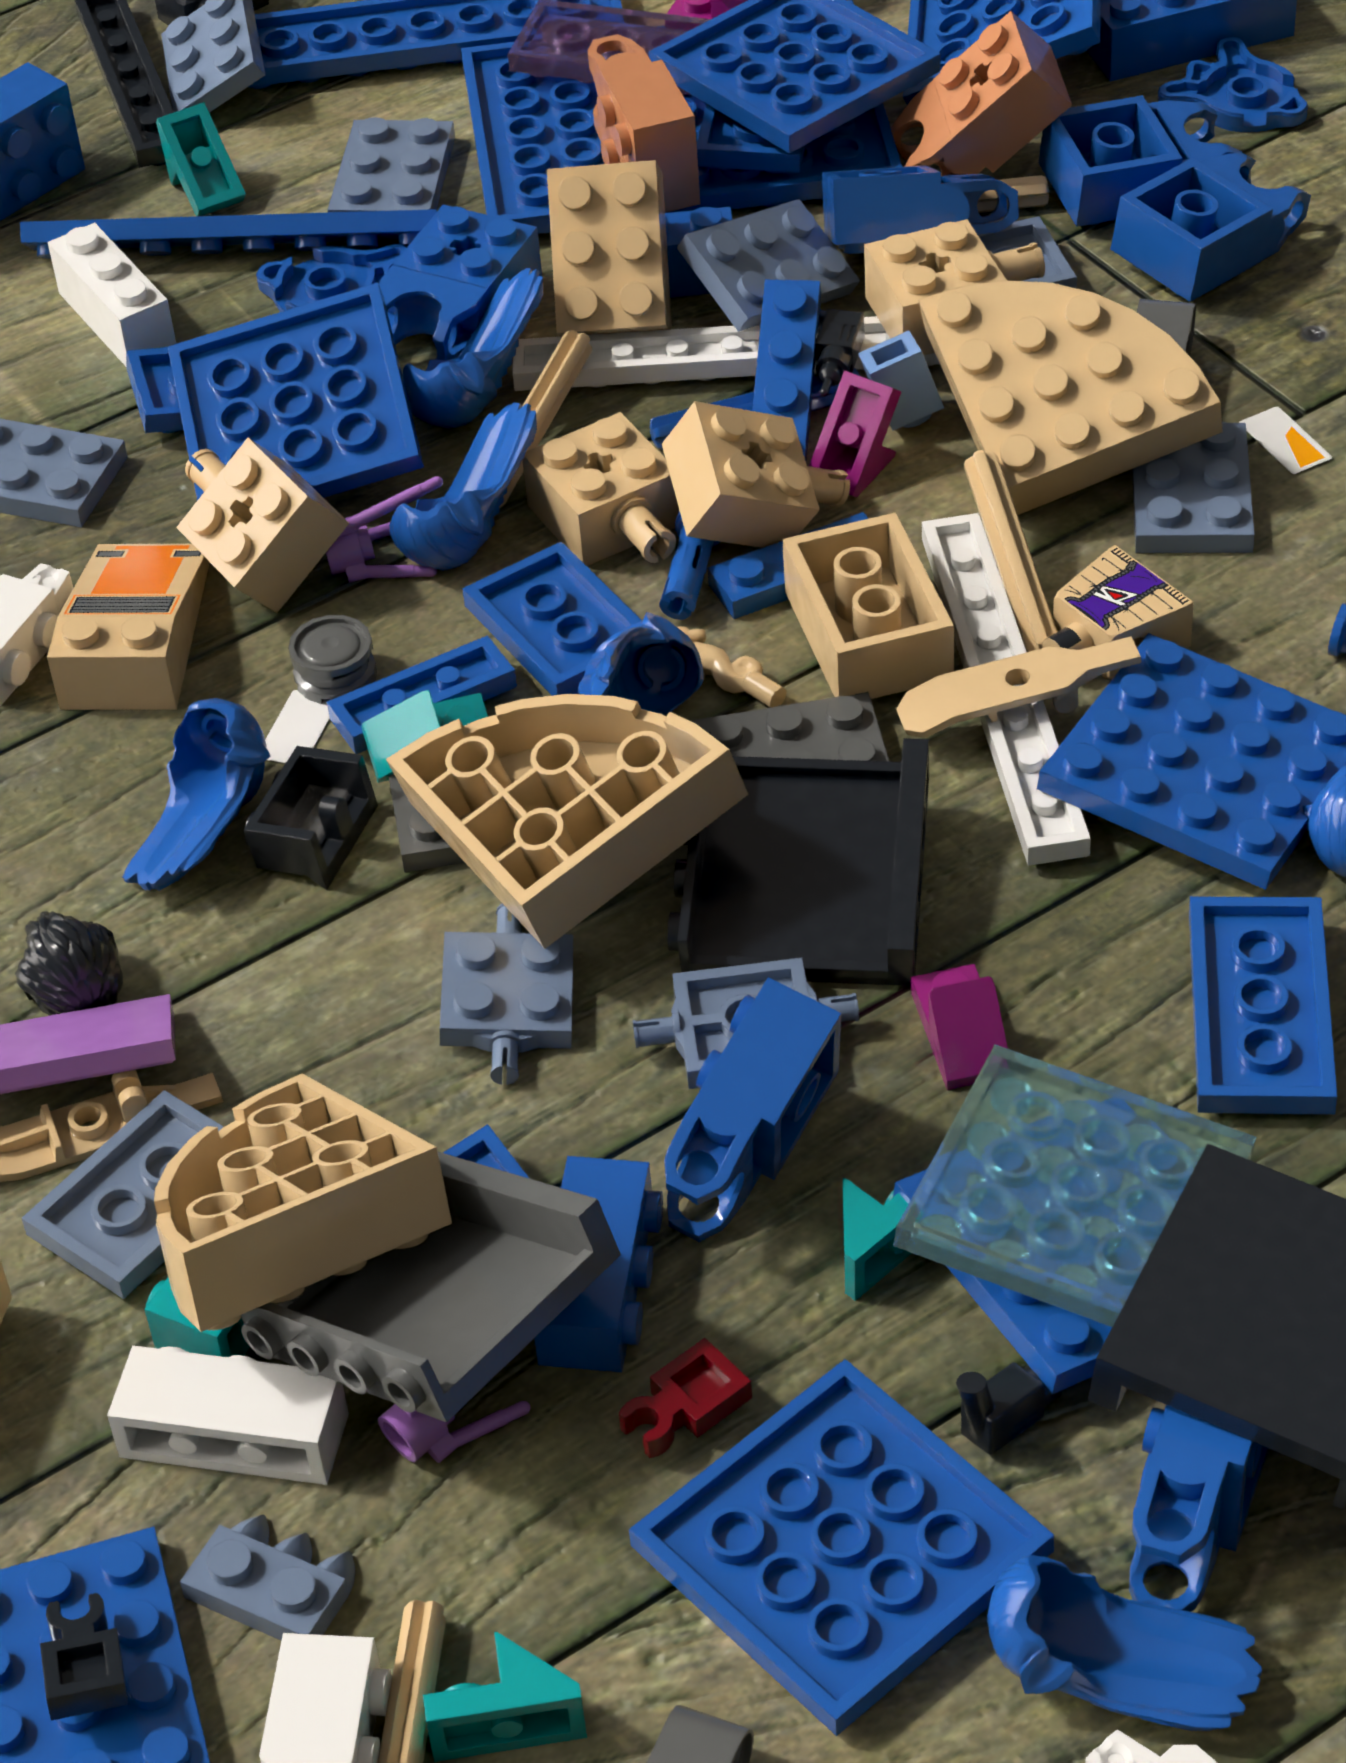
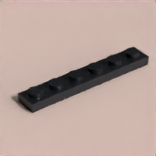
M74 0L76 12L139 168L150 165H165V157L156 121L157 118L174 113L127 0Z

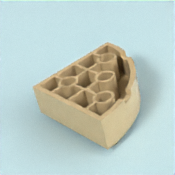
M1006 280L960 286L918 299L925 331L977 450L994 452L998 456L1017 515L1223 432L1221 402L1194 360L1169 334L1142 315L1101 295L1049 282Z
M561 694L512 701L495 706L496 715L476 720L465 726L462 725L460 719H457L432 730L386 759L411 805L544 949L749 795L729 748L697 724L669 712L665 716L660 713L643 710L638 701L617 696Z
M302 1073L268 1088L232 1108L235 1121L218 1131V1127L206 1126L190 1138L167 1164L155 1188L154 1204L157 1212L156 1227L171 1290L180 1312L200 1332L230 1327L237 1323L241 1315L270 1302L279 1303L292 1300L301 1295L305 1287L332 1275H347L359 1271L366 1265L367 1260L392 1249H405L419 1245L427 1239L429 1233L452 1224L437 1147Z

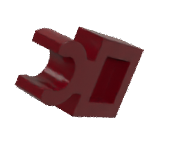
M703 1338L650 1376L651 1394L653 1396H639L623 1405L619 1411L620 1429L627 1435L643 1424L656 1426L643 1435L644 1453L649 1458L657 1457L671 1447L674 1441V1432L683 1425L698 1438L752 1399L751 1380L706 1338Z

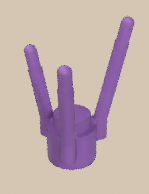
M435 476L354 516L345 518L349 525L326 552L331 574L336 575L346 572L349 583L366 578L435 576L437 569L422 565H365L366 560L375 558L371 541L389 536L390 522L369 529L365 524L396 510L402 503L408 504L441 487L443 479Z
M520 1401L451 1433L448 1432L447 1425L455 1419V1416L448 1422H444L417 1411L412 1413L406 1412L396 1404L378 1417V1424L392 1446L407 1460L415 1462L428 1452L437 1463H440L458 1447L528 1414L530 1404L527 1401Z

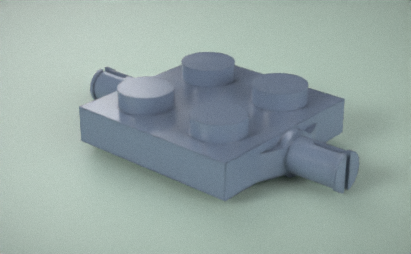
M502 903L496 910V932H444L440 1046H473L492 1052L491 1079L495 1083L502 1085L503 1064H506L507 1085L515 1083L519 1077L518 1052H525L536 1048L571 1049L573 935L564 934L544 949L531 934L522 933V924L513 914L512 920L508 921V909Z
M802 958L673 973L675 1001L671 1010L672 1016L639 1021L632 1020L636 1049L644 1046L675 1043L676 1049L685 1062L688 1088L696 1089L698 1088L696 1087L698 1074L708 1055L713 1050L722 1053L734 1034L730 1032V1024L739 1004L747 995L756 998L768 977L840 1012L841 1022L859 1021V1008L856 993L817 998L813 989L806 982Z

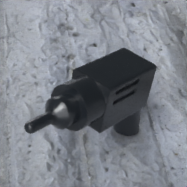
M835 309L820 310L818 335L815 341V368L819 380L823 383L820 390L821 396H827L830 387L840 383L844 371L853 373L859 356L858 353L865 338L864 313Z
M1015 1362L987 1381L978 1372L963 1373L956 1381L961 1398V1434L986 1453L992 1455L1044 1417V1408L1059 1398L1062 1390L1052 1394L1029 1365L1023 1369Z

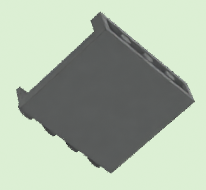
M438 1152L452 1224L429 1233L427 1239L419 1245L405 1249H392L367 1260L366 1265L359 1271L347 1275H332L305 1287L304 1292L292 1300L280 1302L278 1305L270 1302L242 1314L241 1319L244 1325L241 1328V1332L252 1350L265 1359L276 1358L298 1366L310 1376L316 1377L321 1375L343 1383L358 1394H365L367 1392L391 1401L406 1412L412 1413L417 1411L448 1422L600 1276L621 1253L598 1199Z

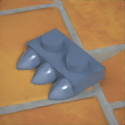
M263 1514L241 1521L231 1529L219 1525L180 1581L185 1599L282 1641L283 1633L323 1635L350 1595L355 1580V1563L352 1553L347 1551L333 1555L320 1562L317 1566L311 1564L312 1545L307 1533L284 1539L274 1547L269 1546V1526L267 1518Z

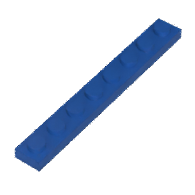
M437 209L20 222V239L23 245L33 251H37V257L51 259L48 246L49 241L66 235L74 228L85 227L96 223L119 249L140 248V254L148 256L170 255L171 247L191 246V252L196 254H219L223 252V245L243 244V251L266 253L275 251L274 244L295 243V250L313 251V248L326 246V242L347 241V248L368 250L378 248V240H399V244L408 247L435 215Z

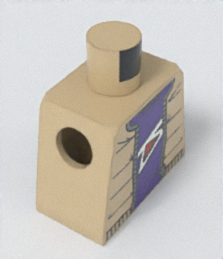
M1114 545L1057 592L1054 598L1053 621L1057 632L1044 639L1042 647L1052 646L1081 650L1132 636L1136 647H1138L1147 634L1150 633L1187 649L1191 647L1193 601ZM1120 669L1105 672L1101 676L1105 679H1113Z

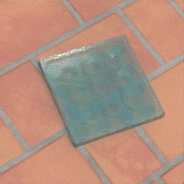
M995 1044L896 1226L893 1246L1113 1327L1207 1143L1250 1160L1257 1137Z

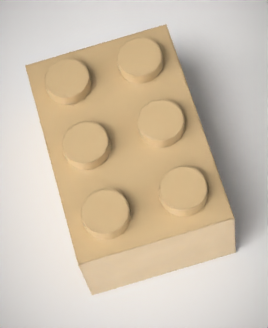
M656 160L547 169L557 334L561 337L569 330L579 334L585 333L586 335L671 330L672 318L663 172Z
M896 512L783 539L785 593L834 697L869 692L870 699L911 690L936 676L954 672V624Z

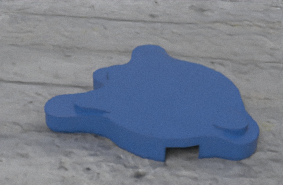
M1226 37L1217 43V62L1191 61L1187 65L1186 77L1184 79L1167 82L1161 85L1158 90V101L1200 102L1213 108L1218 115L1215 126L1229 131H1267L1274 128L1293 127L1307 119L1308 104L1300 96L1298 89L1294 88L1295 77L1293 74L1274 62L1259 59L1252 55L1244 42L1238 37Z
M392 244L373 250H355L334 246L313 248L314 259L302 262L296 266L293 265L292 257L283 261L268 262L262 265L256 274L258 288L262 293L270 297L279 311L282 312L377 282L379 283L407 247L401 244Z

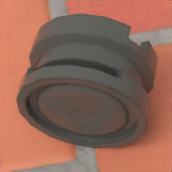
M326 615L314 618L299 626L291 636L288 649L294 667V681L297 684L298 692L306 699L322 704L324 699H335L376 681V662L371 652L373 649L372 638L368 627L358 619L345 615Z

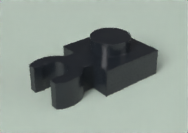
M98 1593L89 1595L90 1610L79 1619L70 1620L62 1617L59 1601L50 1602L47 1606L46 1617L52 1641L40 1643L46 1700L51 1721L129 1705L117 1628L108 1629L104 1602Z

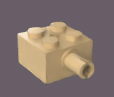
M968 219L958 222H945L937 227L904 235H892L884 240L864 244L865 298L890 339L909 330L923 355L932 354L935 351L925 331L918 299L960 286L1006 280L1023 281L1031 278H1041L1045 275L1044 257L1041 248L1038 247L1036 242L993 254L990 250L986 249Z
M694 401L662 443L687 537L764 548L783 541L784 538L799 535L820 510L818 503L840 507L845 503L849 495L850 480H846L848 474L845 471L806 465L793 418Z
M621 412L526 451L523 459L528 507L553 535L565 544L586 566L633 546L650 563L659 562L658 556L651 550V547L658 552L663 560L668 558L676 546V538L670 530L675 528L679 506L666 459Z
M250 438L245 440L226 465L214 451L209 449L199 450L192 456L204 467L203 471L201 472L188 460L185 472L186 476L193 483H196L204 493L176 528L234 588L278 613L349 525V522L288 463Z

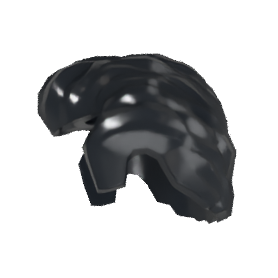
M54 911L41 912L36 921L30 920L25 926L27 948L24 951V958L19 962L15 975L18 985L24 991L29 1000L34 999L42 1012L50 1016L111 1005L117 1002L118 993L123 986V973L118 957V947L114 940V935L109 929L92 921H79L72 916H65Z

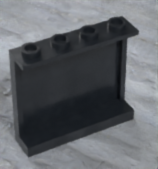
M903 738L901 762L732 756L749 795L685 842L683 845H688L687 859H676L674 895L677 898H682L681 912H670L668 950L679 951L681 972L802 958L806 982L911 986V977L916 976L930 780L929 739Z
M1207 1143L1096 1358L1088 1400L1116 1412L1127 1389H1130L1340 1478L1333 1505L1344 1509L1346 1504V1199Z

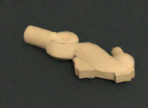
M684 626L677 627L688 635L699 652L703 666V680H705V675L713 676L716 684L724 691L732 694L746 692L770 708L781 706L787 694L786 689L762 674L763 667L755 658L745 655L731 663L729 656L723 649L704 643L707 638L704 629L689 630Z

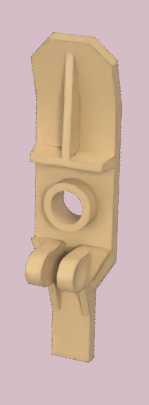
M1132 636L1081 650L1049 646L936 676L907 691L896 710L907 735L927 738L955 723L988 715L992 723L997 721V712L1049 698L1052 699V703L1058 713L1067 714L1074 711L1079 704L1077 688L1105 672L1141 663V656Z
M136 1070L113 1074L111 1078L113 1092L53 1111L49 1110L47 1103L43 1104L40 1108V1115L0 1126V1182L23 1180L88 1159L164 1090L196 1110L222 1103V1095L213 1073L175 1085L141 1086ZM97 1121L91 1126H82L86 1122Z

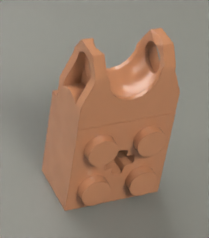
M1010 11L999 22L989 25L981 33L979 39L959 57L949 60L943 66L940 73L913 97L892 125L891 132L898 153L907 161L905 167L931 166L936 164L941 169V176L978 174L985 167L994 173L1071 107L1072 103L1051 46ZM916 126L924 128L920 144L909 146L901 142V137L906 130Z
M619 34L594 39L588 49L589 69L592 73L598 95L597 104L593 109L594 126L601 142V154L604 164L656 160L663 172L665 213L700 205L695 115L663 60L651 62L643 47ZM614 50L624 52L612 55L607 60L601 55Z

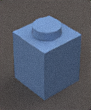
M909 330L858 353L868 379L901 391L890 422L892 431L901 427L918 426L927 421L932 413L944 408L924 355Z

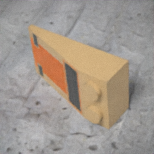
M193 544L97 545L57 617L47 655L60 710H177L210 563Z

